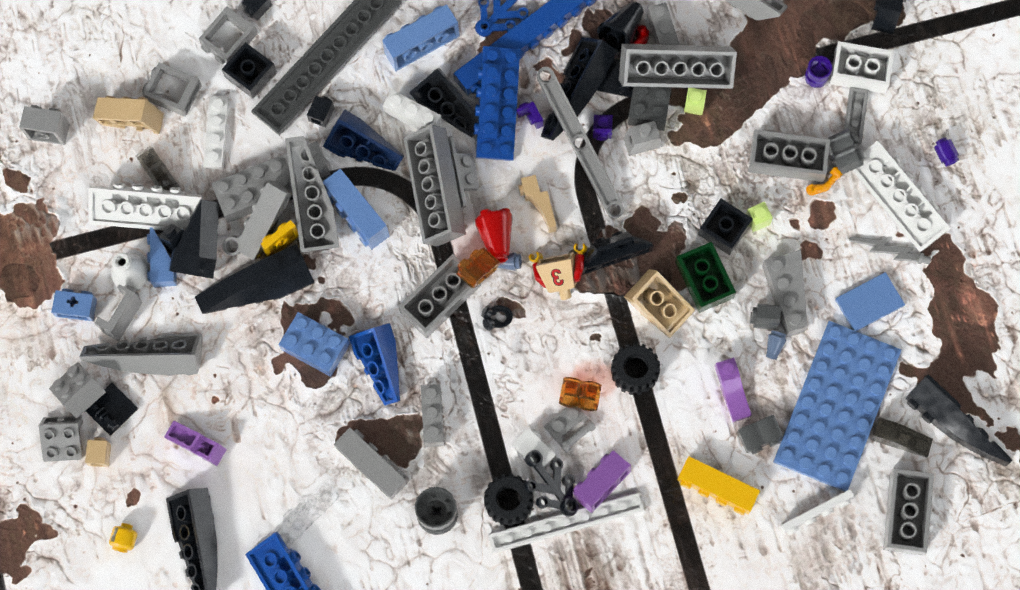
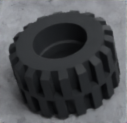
M633 343L632 346L626 344L625 348L621 347L618 353H615L611 365L612 380L615 381L617 388H621L622 392L625 393L627 391L629 395H633V393L641 395L642 392L646 393L655 386L660 373V360L658 361V356L656 353H653L652 348L649 347L647 349L645 344L639 346L638 343ZM639 360L645 364L647 373L641 378H631L625 373L624 365L628 361Z
M510 473L506 476L502 474L499 478L495 477L493 482H490L488 488L485 489L484 504L487 514L493 518V521L499 522L500 525H518L522 520L525 521L532 511L534 503L533 493L525 491L524 484L527 481L523 480L521 476L517 475L516 477ZM508 489L516 491L521 498L520 505L510 511L500 508L497 503L498 495Z

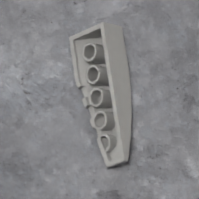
M304 136L285 138L301 253L338 248L339 242L334 208Z
M202 334L157 335L158 339L147 340V337L139 338L138 342L128 343V340H122L115 345L110 343L88 345L83 347L79 357L82 361L120 371L168 376L175 374L193 375L198 374L201 365Z

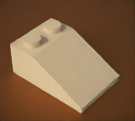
M649 269L624 296L639 313L668 338H671L695 311L656 270Z

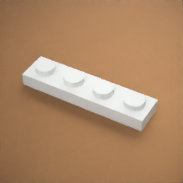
M210 96L204 169H223L229 108L228 96Z
M851 489L780 525L779 530L781 534L788 533V535L797 532L799 530L798 527L805 523L806 526H809L817 521L816 517L820 515L826 517L833 513V508L837 506L843 508L851 503L850 500L854 497Z

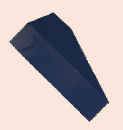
M345 109L322 146L337 156L343 158L347 156L356 159L355 161L369 162L374 166L396 171L404 157L401 152L361 118Z

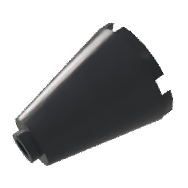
M629 2L602 22L597 28L600 40L603 38L608 45L618 52H621L622 44H631L644 14L641 4Z

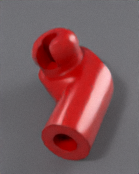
M641 25L637 28V39L631 42V44L648 43L649 30L645 25Z

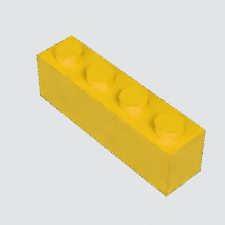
M688 456L677 479L680 481L681 486L687 489L692 487L698 490L697 493L703 497L708 498L711 496L716 499L715 502L722 506L729 505L734 508L735 512L741 515L745 513L749 515L760 490Z

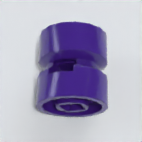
M816 56L809 61L805 72V81L809 86L820 88L828 82L832 71L830 60L823 56Z

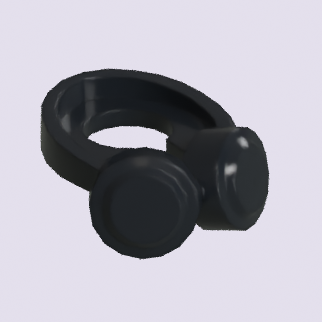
M502 305L486 306L481 314L484 318L482 324L488 331L493 328H504L513 319L512 311ZM503 312L506 315V320L500 322L497 319H492L490 316Z

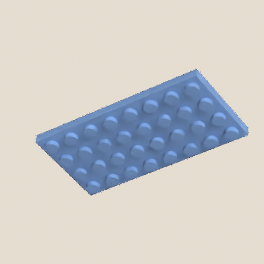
M828 321L773 463L846 492L853 479L902 349Z

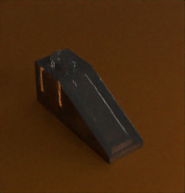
M152 146L135 155L155 185L162 186V190L179 187Z
M881 417L875 422L871 436L872 441L928 458L933 441L932 438Z

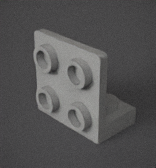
M82 415L77 419L74 416L43 417L38 426L44 462L82 459L79 432L83 423Z

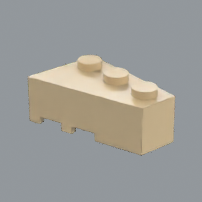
M113 96L98 97L93 114V119L104 126L123 129L126 126L136 127V131L142 132L143 128L151 129L154 134H160L164 113L152 105L147 98L138 97V99H132L126 96H122V98H115Z

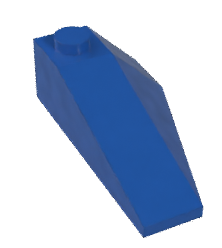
M387 323L349 336L354 355L365 366L364 372L372 378L374 382L373 387L383 404L388 405L400 401L396 340L391 324Z

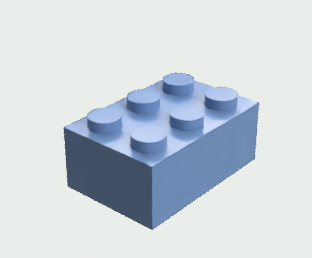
M298 312L278 345L282 351L331 377L350 346L348 338Z

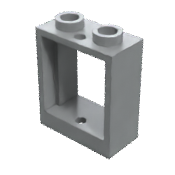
M226 6L198 39L201 44L200 47L207 54L211 52L219 63L227 64L245 42L249 44L258 33L254 25ZM228 20L244 33L230 50L225 53L209 40Z
M159 62L157 67L152 69L151 78L144 85L142 93L144 98H147L150 103L186 117L202 84L199 78ZM163 73L188 82L178 104L153 94Z

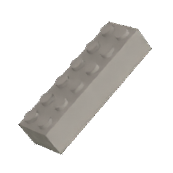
M622 44L619 82L623 86L733 89L737 52L731 46Z
M431 124L403 137L423 244L438 247L466 235L446 128Z
M316 141L308 144L321 179L324 181L331 176V173ZM287 153L211 183L228 223L252 214V206L256 200H259L261 196L260 190L265 183L275 181L292 191Z

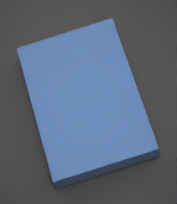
M886 272L835 299L854 331H858L905 306Z

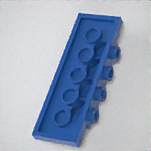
M482 47L481 68L478 67L477 72L480 86H477L476 89L479 105L476 104L475 116H478V123L474 124V134H477L475 158L503 161L514 160L520 49Z
M275 532L245 554L266 590H321L317 584H313L310 580L311 573L309 569L301 565L300 554L292 548L288 549L279 532Z

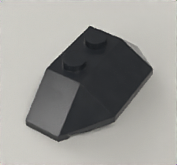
M622 231L616 232L607 239L604 237L598 238L591 244L584 258L582 275L652 252L653 243L628 231L624 233Z

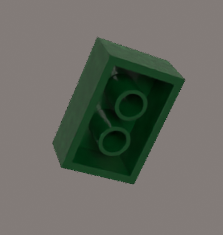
M712 241L676 257L675 263L699 313L734 299L736 291Z

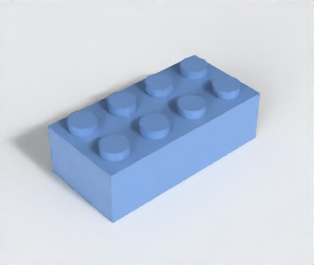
M446 4L443 7H436L428 15L420 16L414 23L402 26L399 31L387 34L382 40L384 53L395 72L460 37L458 21Z
M341 169L323 181L332 204L334 203L337 213L342 219L345 217L348 222L347 225L353 233L357 231L359 240L365 247L369 246L373 250L390 237L387 225Z

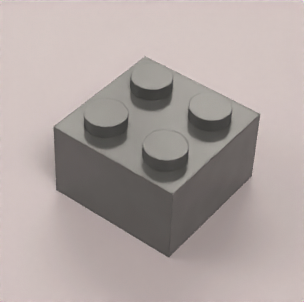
M634 86L627 125L637 126L655 121L658 130L664 131L671 88Z

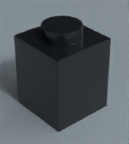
M243 0V12L249 18L254 17L258 21L272 6L271 0Z
M315 96L307 113L308 121L326 128L335 109L332 100L325 96Z
M172 224L165 228L164 232L159 236V239L171 254L175 246L177 247L184 231L182 228Z

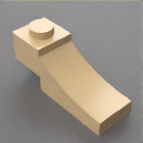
M536 175L521 178V185H518L520 196H524L525 202L530 201L538 209L546 223L548 232H556V222L548 191L540 192Z

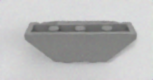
M726 0L733 7L738 8L756 21L780 17L788 8L783 0Z

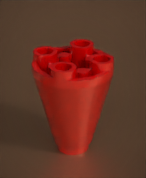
M508 208L496 211L484 209L480 211V215L475 219V226L494 263H503L508 260L513 220Z

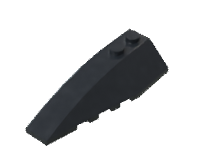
M581 37L564 69L563 75L565 79L563 84L560 83L576 116L582 112L601 82L605 79L606 73L618 52L603 40ZM554 111L548 115L540 136L552 141L564 131Z
M295 244L225 278L195 296V299L202 314L227 310V308H238L247 304H258L272 299L278 300L315 282L298 245Z
M929 374L905 398L907 404L913 410L917 409L927 423H932L949 438L965 448L1003 466H1007L1013 461L995 441L990 442L988 440V433L983 428L976 427L973 422L975 419L970 414H964L960 410L962 405Z
M208 488L188 489L166 498L173 539L180 546L181 551L178 553L180 559H184L186 563V576L192 580L191 590H216L217 539Z

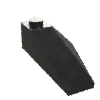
M439 67L409 92L417 103L440 114L441 119L453 125V127L470 137L475 135L474 124L478 123V116H475L474 109Z
M199 200L186 230L181 235L180 242L172 252L169 271L213 279L217 260L218 202Z

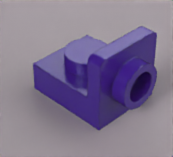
M533 101L522 103L516 109L518 118L527 115L529 123L531 125L534 124L536 129L543 127V118Z
M594 114L593 138H597L600 141L612 139V115Z

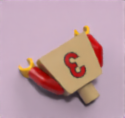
M584 243L580 251H578V244L574 245V250L577 252L576 255L573 252L544 259L540 252H536V259L533 254L529 255V260L534 262L532 267L535 280L546 288L549 293L559 291L561 300H567L572 297L570 289L575 288L577 282L581 279L584 269L583 254L587 251V246Z

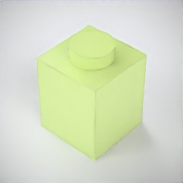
M688 88L684 113L702 115L707 90Z
M765 202L748 208L746 211V215L753 218L750 226L753 232L769 226L772 222L773 217Z

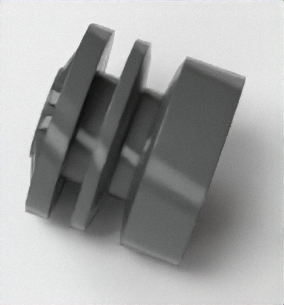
M430 487L422 491L417 497L415 514L419 525L424 531L433 535H442L449 532L456 525L458 518L456 501L449 491L441 487ZM436 510L437 512H440L441 515H434L433 512Z

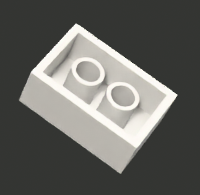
M838 41L834 54L830 84L866 89L885 94L890 82L894 51Z

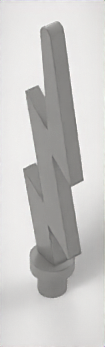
M849 237V242L875 246L869 252L899 254L893 260L917 262V264L924 263L928 265L931 261V257L924 256V253H910L914 247L887 246L890 243L889 240Z

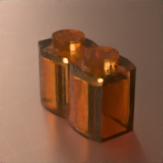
M484 247L480 250L475 249L468 259L464 258L457 267L459 269L456 274L474 289L497 270L501 262Z
M565 377L563 378L559 404L571 408L579 407L586 411H597L602 385L594 381H581L577 378Z

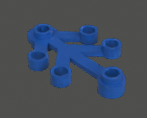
M478 0L481 20L476 23L475 30L482 37L491 35L493 31L508 32L512 28L507 26L512 24L515 27V21L508 20L505 24L494 23L498 19L519 18L524 20L529 16V11L525 7H521L518 11H508L518 0H507L502 5L500 0H493V14L488 18L487 8L489 7V0ZM486 1L487 4L482 5L481 2ZM521 12L527 13L525 16L520 15ZM482 25L488 26L486 29L481 28Z

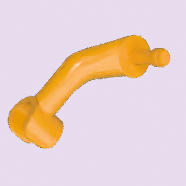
M838 167L832 168L830 171L832 176L825 183L808 185L806 188L807 194L816 195L828 191L836 180L842 176Z

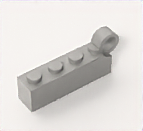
M275 181L265 183L260 190L261 196L259 200H256L252 206L253 212L251 216L244 222L243 226L245 228L243 232L238 236H231L224 240V252L231 256L242 253L252 260L260 258L264 251L261 246L262 240L268 234L273 233L292 195V191ZM231 240L237 242V251L231 250L229 246Z

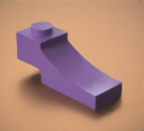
M730 358L715 363L714 367L721 384L720 388L732 422L751 417L735 359Z
M176 421L172 422L164 436L167 440L215 466L219 464L227 450L219 443Z

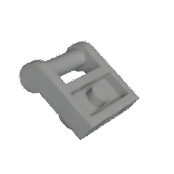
M572 402L544 425V428L567 453L571 450L570 447L589 431L595 430L596 426L577 404ZM581 421L585 424L569 439L563 440L562 437Z

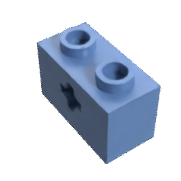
M71 289L55 290L51 313L59 318L94 321L97 299L89 291L75 293Z

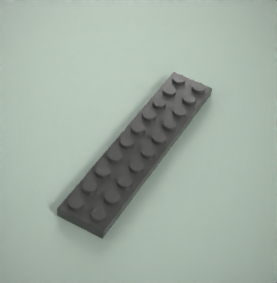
M354 0L251 110L252 114L280 136L313 101L315 96L325 88L400 7L402 0Z

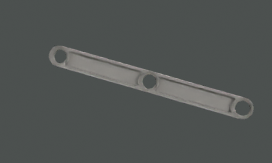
M542 67L537 73V80L607 215L613 219L619 218L624 212L621 200L556 75L551 68ZM548 71L551 78L548 81L542 80L540 78L541 72ZM577 138L585 140L586 144L583 148H578L575 145ZM612 205L620 207L618 215L611 214L610 207Z

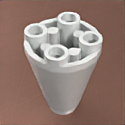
M119 253L113 258L111 269L112 281L116 286L119 284L125 286L127 284L138 291L142 289L148 280L147 271L149 266L142 257L136 254Z

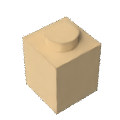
M94 437V440H87L85 463L88 466L109 467L111 444L106 441V438Z

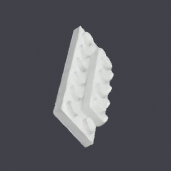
M876 141L863 152L865 156L863 159L864 165L854 169L853 172L920 253L951 229L937 212L940 209L933 200L930 202L925 197L927 192L921 185L917 187L913 183L915 178L909 171L905 173L901 168L903 166L902 162L897 157L893 158L879 141Z
M122 182L113 183L110 187L90 186L89 224L141 229L153 227L154 230H165V228L172 224L185 231L190 222V217L199 200L203 199V195L186 194V191H181L179 187H171L170 190H162V186L158 185L151 186V189L144 188L142 184H133L132 187H127Z

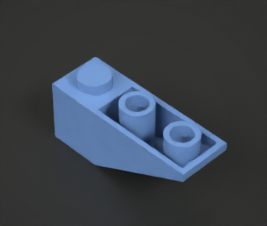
M150 227V234H147V244L150 245V252H147V261L150 263V270L147 271L148 282H151L153 287L177 286V272L169 271L171 257L153 227Z

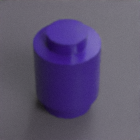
M945 137L935 142L936 146L934 149L945 167L959 161V154L951 139L947 140Z

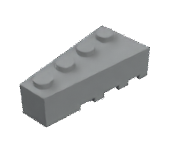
M800 249L766 259L762 265L774 303L781 306L780 320L786 337L805 332L808 327Z

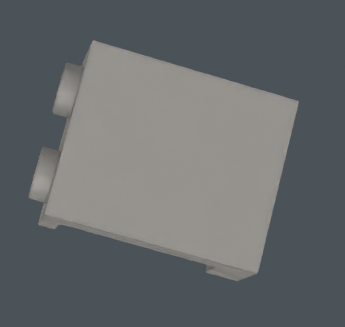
M120 284L117 286L124 297L109 322L98 317L94 323L104 334L117 341H120L143 303L139 298L140 295L135 292L136 290L127 284L125 286Z

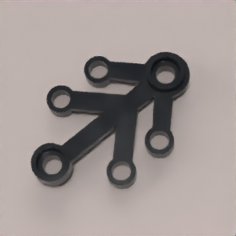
M532 450L525 456L526 464L534 467L546 484L529 480L524 484L525 491L528 493L538 491L554 494L558 499L551 500L547 496H541L536 500L537 507L540 509L546 507L560 509L561 513L567 517L575 515L579 506L577 500L573 498L575 478L572 474L562 477L565 494L561 490L563 461L556 458L550 462V468L553 470L552 478L541 464L543 460L542 454L538 450Z

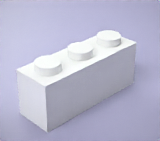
M394 90L390 92L383 104L384 113L416 130L431 124L441 126L442 124L440 114Z

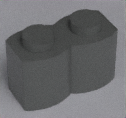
M848 128L828 137L836 165L842 174L864 165L863 159L865 156L862 149H858L857 143L860 141L856 132L853 133Z
M757 303V306L753 307L750 314V323L753 324V328L777 330L780 323L781 306Z
M774 415L749 424L737 431L746 453L751 452L752 455L761 452L763 446L770 445V447L778 445L781 443L780 439L783 438L782 431Z

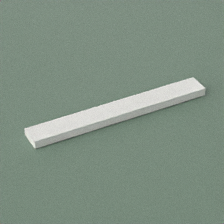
M640 492L604 501L593 513L583 507L579 508L577 513L570 517L561 513L490 533L488 538L492 552L495 554L645 512Z

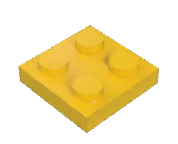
M291 220L283 222L279 225L276 232L268 234L263 238L261 246L267 257L282 251L299 238L295 224Z

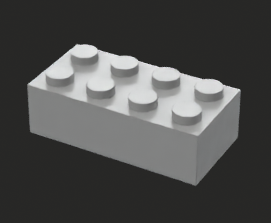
M755 129L752 136L748 172L823 182L827 173L830 139Z
M452 254L398 307L399 311L422 335L428 338L481 286V281Z
M896 468L890 472L883 550L921 556L927 553L934 474Z

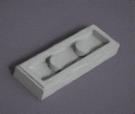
M850 87L844 130L849 128L853 133L856 132L860 141L857 144H861L869 90Z

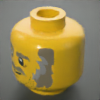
M121 523V526L113 527L109 544L113 546L112 550L122 553L133 550L138 534L132 529L133 525Z

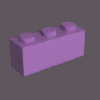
M614 450L610 454H605L600 460L601 464L597 468L593 467L588 472L587 478L583 482L580 481L574 488V499L591 513L597 509L631 472V464Z

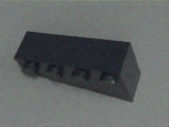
M876 0L873 9L875 10L872 30L893 34L901 14L903 0Z

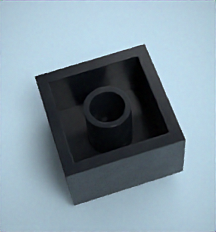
M246 42L221 69L227 80L252 99L277 72L272 61Z
M720 198L700 227L698 235L708 242L712 241L714 246L730 255L751 226L753 218Z

